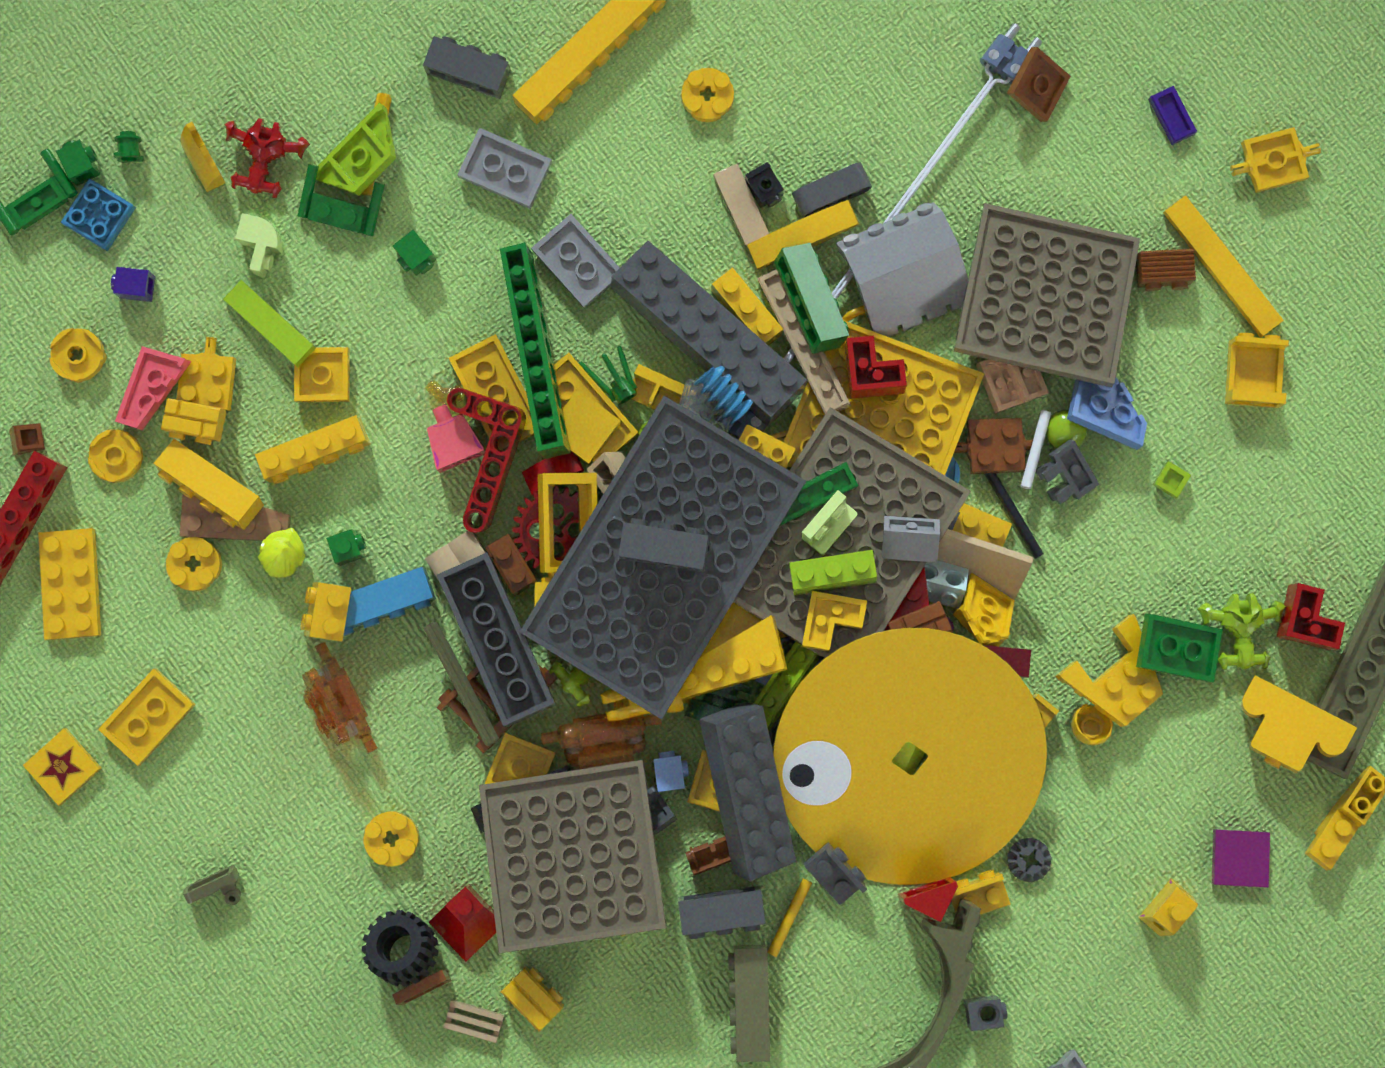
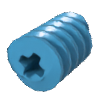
M724 366L712 367L698 378L693 385L696 386L703 383L704 386L700 393H711L707 400L708 403L715 400L718 401L714 410L718 411L724 408L725 411L721 418L731 417L732 420L728 425L730 426L750 409L753 401L751 399L742 401L746 395L745 391L735 393L739 386L737 382L728 385L732 376L730 374L721 376L725 369Z

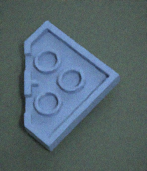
M1115 378V383L1111 388L1075 379L1067 416L1068 420L1138 450L1143 446L1147 422L1142 414L1138 416L1131 403L1134 400L1123 382L1119 383L1118 379Z

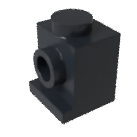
M769 162L745 174V181L760 208L766 205L772 207L782 200L781 196L784 194V189L771 169ZM767 181L771 184V187L764 189L761 184Z

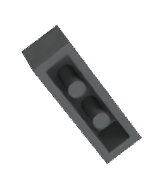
M443 36L442 39L433 37L423 63L425 72L428 75L498 99L501 98L511 71L509 62L506 61L505 57L492 53L491 56L487 55L473 45H467L466 47L458 45L454 39Z

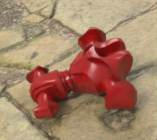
M258 118L255 124L245 132L237 128L235 121H228L224 124L226 128L225 141H231L234 138L243 142L242 147L249 151V155H252L254 160L252 162L253 165L248 170L249 177L238 175L237 171L230 177L231 187L233 189H236L237 186L246 187L247 190L254 194L267 192L273 194L272 198H277L282 188L279 181L276 183L266 181V177L270 173L267 169L268 163H271L272 160L275 161L276 158L285 157V152L298 153L299 158L302 159L303 153L310 146V143L304 137H300L298 142H286L278 122H274L273 128L264 127V119Z

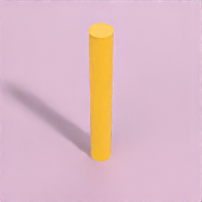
M802 878L767 951L770 955L778 956L812 885L811 881Z

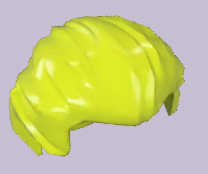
M294 528L276 531L269 534L266 539H263L259 548L260 554L258 559L269 576L275 578L289 577L297 571L296 568L303 564L306 556L304 544Z

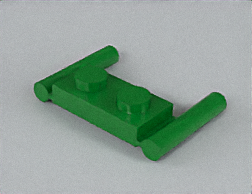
M50 149L43 150L40 155L54 176L6 207L0 201V221L11 236L17 234L20 229L25 230L67 203L68 198L78 194Z
M308 164L297 216L352 232L374 236L385 184L380 182L374 183L369 207L313 193L319 166Z

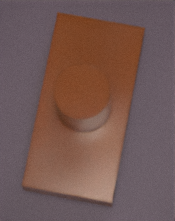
M440 970L428 977L421 975L419 977L420 982L416 984L410 981L412 985L392 994L396 1005H404L452 981L448 971Z

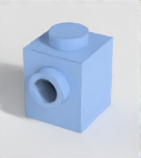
M675 751L658 753L659 758L653 759L658 792L684 789V777L689 776L687 760L681 761V755L675 756Z

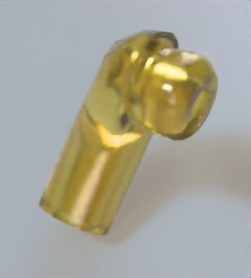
M434 379L425 387L442 405H448L447 396L450 391L456 388L464 389L459 385L443 388ZM462 393L457 396L456 404L463 401L465 394Z

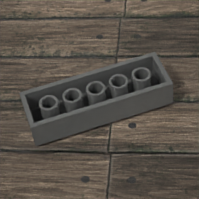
M486 552L437 574V578L503 726L507 728L555 706L554 698L526 636L520 633L522 627L489 554Z
M743 702L700 718L699 721L733 873L748 881H752L795 863L796 857L763 706Z

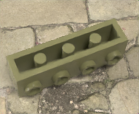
M733 946L734 953H728L729 970H734V981H729V998H735V1009H730V1026H735L736 1037H730L731 1054H736L737 1062L770 1061L767 946Z

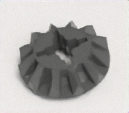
M1024 838L1014 843L1010 848L1008 866L1012 874L1018 879L1034 882L1043 879L1050 870L1052 857L1048 847L1040 840ZM1034 851V859L1040 865L1031 864L1025 871L1026 861L1019 856L1020 854L1029 856Z

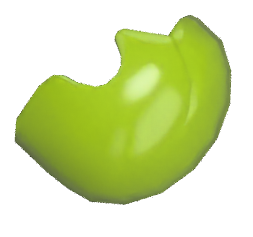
M1067 409L1055 412L1050 417L1046 435L1049 443L1056 449L1070 439L1074 440L1079 447L1086 437L1087 428L1068 420L1069 410Z

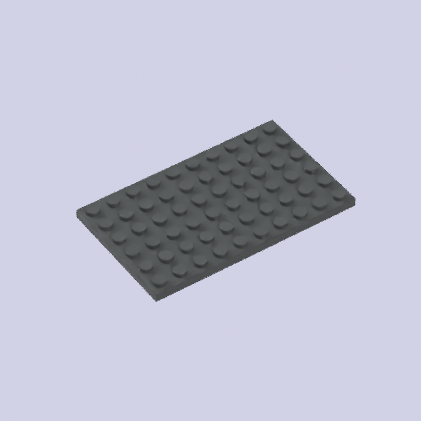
M663 396L521 628L520 633L653 715L663 719L805 485L806 480L666 396ZM631 518L648 521L651 527L658 528L659 523L676 525L677 531L687 532V527L704 530V535L709 536L710 539L705 572L621 559L618 554L623 523H631Z

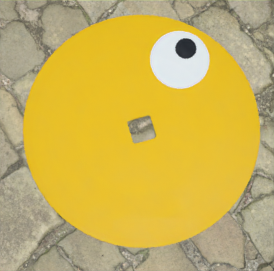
M902 628L873 633L859 638L839 648L816 665L800 682L782 713L776 732L773 755L786 815L800 837L815 852L819 851L829 842L834 849L837 847L841 848L849 859L846 862L852 868L857 866L867 880L887 884L914 885L936 882L948 877L951 878L977 867L995 855L1018 833L1028 819L1041 791L1046 771L1047 746L1044 724L1038 706L1024 681L1006 661L980 643L961 635L929 628ZM906 742L912 743L928 755L914 775L908 774L892 762Z

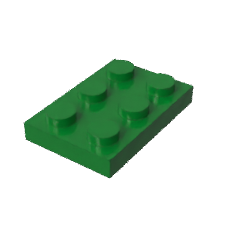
M1150 613L1145 614L1136 667L1214 683L1223 629Z

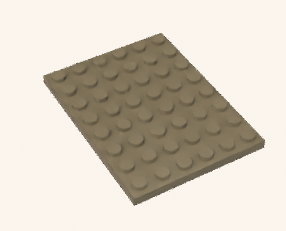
M831 407L789 471L807 482L847 462L859 486L843 495L846 496V504L857 512V517L824 555H821L802 539V531L826 503L779 526L733 602L761 620L773 615L778 631L802 645L812 593L794 596L789 562L873 550L877 572L876 583L821 591L822 593L867 600L862 630L834 625L830 652L807 648L823 659L859 638L884 631L927 563L882 558L884 516L939 519L940 542L971 492Z

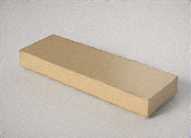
M738 163L714 173L713 177L745 247H747V244L768 235V229Z

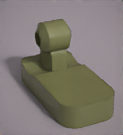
M231 865L188 885L184 889L183 895L189 904L220 889L222 894L225 895V902L229 905H236L241 897V891L236 888L235 884L240 874L235 865Z

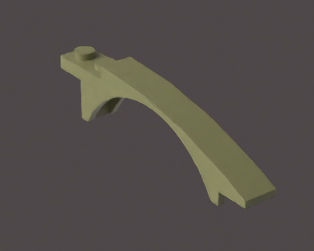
M960 899L953 925L927 918L922 919L921 926L933 941L941 963L942 989L939 1005L929 1027L917 1043L897 1059L877 1068H926L935 1055L959 1008L975 965L966 956L972 948V937L975 927L980 922L981 908L971 901Z

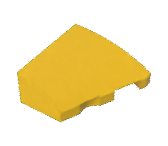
M193 122L186 124L181 134V146L206 192H209L225 184V181Z

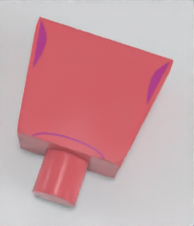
M442 405L432 410L437 424L428 427L427 431L435 467L439 473L485 454V448L463 414L452 417L447 405Z

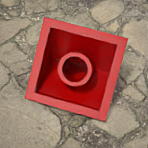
M948 877L899 893L898 897L905 905L941 922L958 885L955 880Z

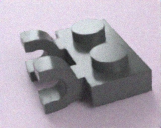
M1071 439L1049 454L1052 462L1041 465L1035 472L1040 480L1045 479L1048 483L1058 474L1061 475L1065 483L1047 491L1051 501L1057 500L1058 504L1064 503L1071 495L1079 500L1099 485L1076 442Z

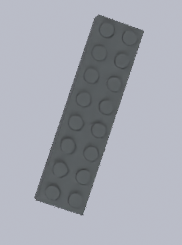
M647 241L611 276V289L705 372L712 367L724 366L725 369L721 376L727 374L732 376L728 385L735 382L739 384L735 393L745 391L746 395L742 401L748 399L753 401L749 411L767 427L804 391L807 379L650 241Z

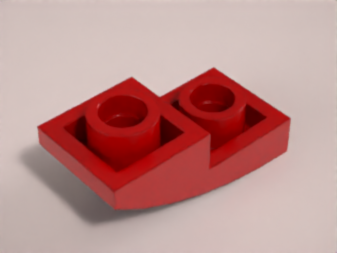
M571 452L544 459L523 471L522 474L531 495H533V491L538 493V474L582 473L584 469L578 456Z

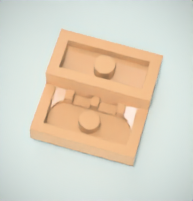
M989 359L976 364L977 370L985 373L982 382L995 414L1049 393L1040 371Z

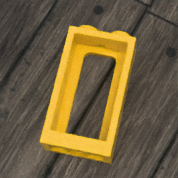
M597 473L538 474L540 572L548 573L550 578H553L562 561H557L554 558L553 487L555 485H576L578 487L580 534L597 506Z

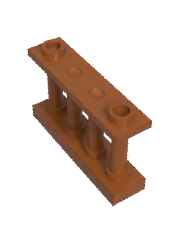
M539 665L548 687H550L558 677L554 673L550 675L546 667L542 668ZM476 666L466 677L475 694L497 715L496 719L499 722L493 728L500 739L511 726L507 728L503 726L488 691L476 680L480 675ZM450 688L447 689L438 699L441 703L436 708L440 711H445L450 707L478 734L477 738L480 741L476 747L483 753H486L495 743L490 746L484 744L466 708L456 699L459 696L456 689L453 691Z

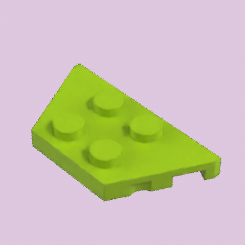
M378 103L318 165L316 181L360 196L396 159L388 112L384 105Z

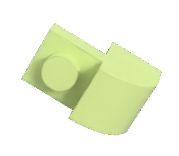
M242 213L235 239L241 245L255 248L249 269L255 275L266 277L267 270L270 271L273 265L274 257L271 255L272 252L283 253L282 239L274 227L265 219Z

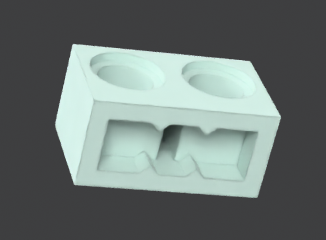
M939 560L937 562H927L925 573L929 601L934 603L940 601L942 605L959 608L966 592L969 569Z

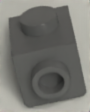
M652 786L648 789L653 832L656 835L675 822L677 818L661 794Z

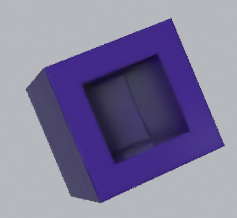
M116 267V274H113L111 278V289L120 299L152 302L156 276L149 270Z

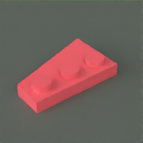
M142 346L115 422L143 431L191 361Z

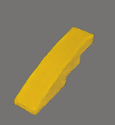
M846 200L780 228L747 244L757 269H763L774 263L782 248L811 243L812 248L859 225L850 201Z

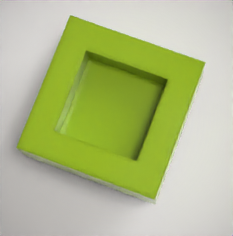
M1167 461L1152 485L1176 499L1179 497L1191 474Z

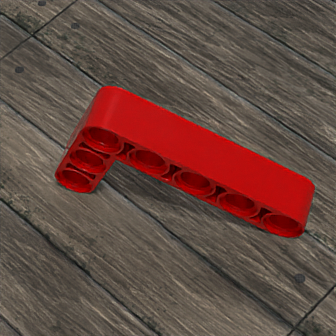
M456 388L450 391L447 396V404L451 410L494 425L463 516V525L466 530L479 533L489 529L492 524L526 423V415L519 407L467 389ZM463 393L467 397V403L463 408H459L456 404V398ZM486 402H489L493 408L491 415L488 417L483 416L481 413V407ZM510 411H515L518 415V421L510 426L506 421V416ZM505 436L509 440V447L502 452L497 444L498 440ZM493 462H497L501 468L499 475L496 477L491 476L489 473V466ZM485 487L489 488L492 493V498L487 503L480 496L482 489ZM475 513H479L483 517V524L479 528L472 524V517Z

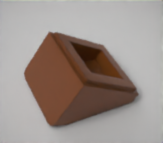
M41 423L15 425L10 428L9 433L13 455L45 449Z

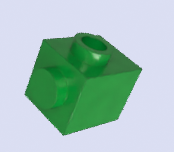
M79 139L77 141H68L62 145L61 149L56 150L69 180L76 186L87 182L89 178L93 179L101 175L95 163L98 157L91 145L86 146Z
M411 230L393 245V248L400 256L397 262L406 273L411 270L417 276L419 273L425 274L434 266L433 262L436 261L434 254L414 230Z
M353 529L326 538L334 563L339 566L366 557L364 549H366L362 534H358Z

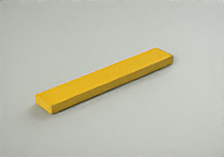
M1186 195L1163 212L1190 249H1194V254L1260 338L1284 321Z

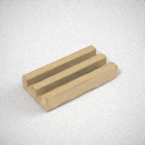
M452 999L443 1028L496 1043L504 1014ZM455 1008L496 1019L497 1023L493 1024L455 1013ZM452 1019L490 1029L494 1033L491 1034L452 1022Z

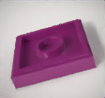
M1213 829L1212 884L1269 888L1270 832Z

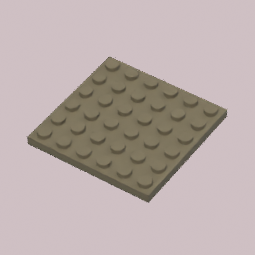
M984 203L954 352L1112 388L1116 378L1140 238Z
M643 760L479 785L499 953L667 928Z

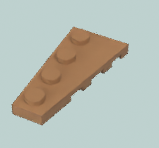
M183 494L180 537L263 541L273 532L290 528V515L262 507L245 530L237 525L232 528L221 520V514L216 511L210 513L199 504L201 501L195 496L190 499Z

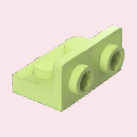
M837 490L802 531V539L821 555H824L857 517V512L846 504V496Z

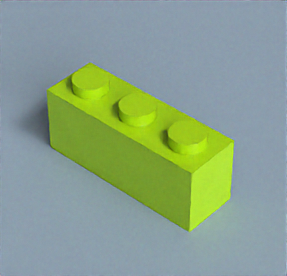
M873 550L789 562L794 596L812 593V591L821 592L872 584L877 581Z

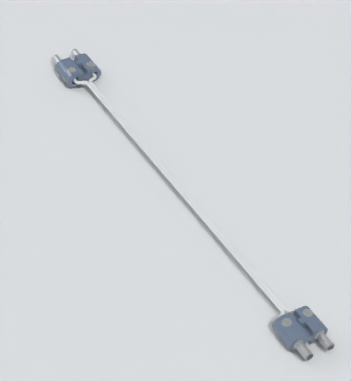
M1015 23L1012 24L1005 35L999 34L980 59V63L985 67L989 80L884 223L892 220L895 215L900 214L994 84H1012L1031 47L1039 48L1042 44L1039 38L1035 37L1027 49L1022 46L1017 47L1013 38L1020 30V27ZM992 73H994V74H996V73L1000 74V75H1001V79H994V80H993V75H992ZM850 269L833 290L832 295L835 299L838 298L852 279L853 274ZM792 348L783 358L788 363L795 356ZM724 408L714 420L717 428L734 435L738 440L746 425H750L762 432L767 427L749 410L730 426L728 425L732 420L731 417L721 418L725 411Z

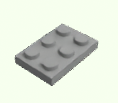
M479 128L457 175L460 179L531 209L552 164V159Z
M572 214L567 216L531 248L534 254L584 309L611 286V276L620 268Z

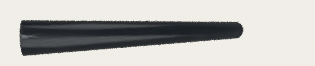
M996 473L984 474L1034 559L1043 555L1042 549Z

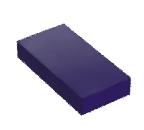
M1174 86L1150 96L1148 100L1171 145L1197 133Z

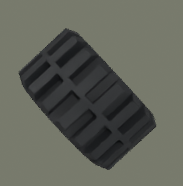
M397 910L396 914L392 911L386 912L385 918L379 916L375 919L377 923L375 925L370 924L367 928L370 930L369 935L364 934L363 941L366 942V945L362 946V953L366 956L363 957V960L369 966L368 969L387 983L389 982L394 986L401 984L404 987L410 986V981L416 984L420 982L419 977L421 975L426 977L429 974L427 971L429 966L434 967L436 962L433 960V957L438 956L439 952L434 946L439 945L438 940L433 936L435 934L433 929L413 913H406L403 910ZM410 935L411 944L407 954L397 961H391L390 951L393 944L399 938Z

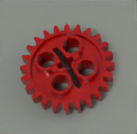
M555 485L553 488V504L562 505L563 513L559 517H553V524L558 526L570 512L574 513L570 519L560 526L561 534L554 533V542L563 544L562 552L554 555V558L557 561H563L578 535L571 536L568 534V527L572 523H579L578 491H575L570 496L568 487H565L563 492L559 493L558 487ZM533 491L534 500L531 501L528 498H524L527 507H517L522 516L513 517V520L519 523V526L513 527L512 532L519 533V536L515 537L513 541L514 543H522L518 550L520 553L527 552L524 560L527 562L533 558V568H537L540 564L539 536H533L529 533L531 525L539 523L538 493Z

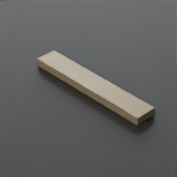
M777 269L757 278L824 414L827 413L830 407L838 412L850 407V402L825 353H811Z

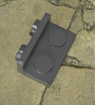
M828 842L804 863V866L841 905L859 889L862 893L867 890L864 883L866 877L857 866L852 868L846 862L849 859L841 848L837 847L834 849Z

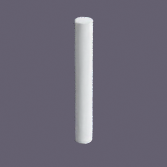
M1041 410L1021 482V487L1024 489H1031L1051 417V412Z

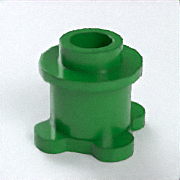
M121 131L120 135L114 137L118 147V152L114 153V158L118 162L144 161V156H141L139 152V143L142 142V139L136 136V132Z

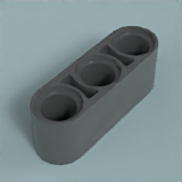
M858 162L798 188L792 193V196L802 217L805 218L823 209L857 197L870 190L872 185L862 163Z

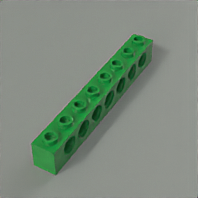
M525 242L500 248L537 452L544 459L569 454L571 452L533 253Z

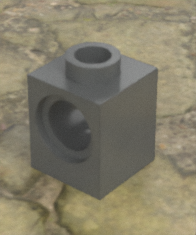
M997 995L964 999L967 1026L971 1031L1004 1027L1003 1019L1008 1017L1005 1002H1001ZM985 1006L993 1008V1015L989 1019H981L980 1012Z

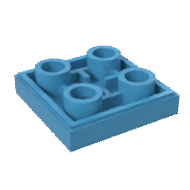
M89 178L60 223L108 252L136 207Z

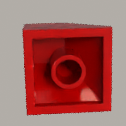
M467 884L429 921V924L465 962L496 934L494 910L470 884Z

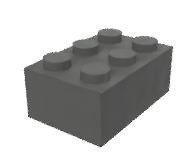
M631 518V523H623L618 554L621 559L705 572L710 539L709 536L704 535V530L687 527V532L677 531L676 525L659 523L658 528L651 527L648 521Z
M760 886L678 897L682 935H688L689 939L705 937V932L716 931V935H727L733 933V928L743 927L744 931L760 930V925L766 924Z

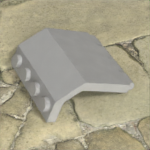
M934 202L921 204L916 210L909 213L897 214L892 220L885 223L873 224L861 233L849 234L843 240L836 243L838 252L847 261L856 280L871 331L892 337L899 334L897 328L899 325L904 332L923 324L921 317L923 315L927 321L947 314L946 305H949L951 311L963 307L968 283L959 244L943 211Z

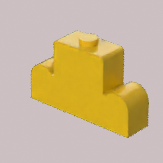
M1256 675L1253 677L1241 702L1242 710L1247 716L1252 718L1263 717V721L1254 735L1249 748L1264 756V762L1277 769L1283 766L1295 773L1300 772L1315 745H1317L1319 752L1324 756L1330 758L1337 757L1347 748L1357 729L1352 724Z

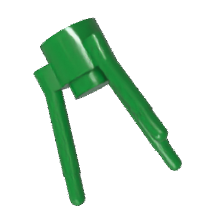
M621 346L617 347V351L626 379L624 376L619 377L608 356L605 353L602 354V358L614 378V381L610 384L612 389L580 361V366L609 396L612 402L617 401L620 405L637 395L635 391L637 386L632 379Z

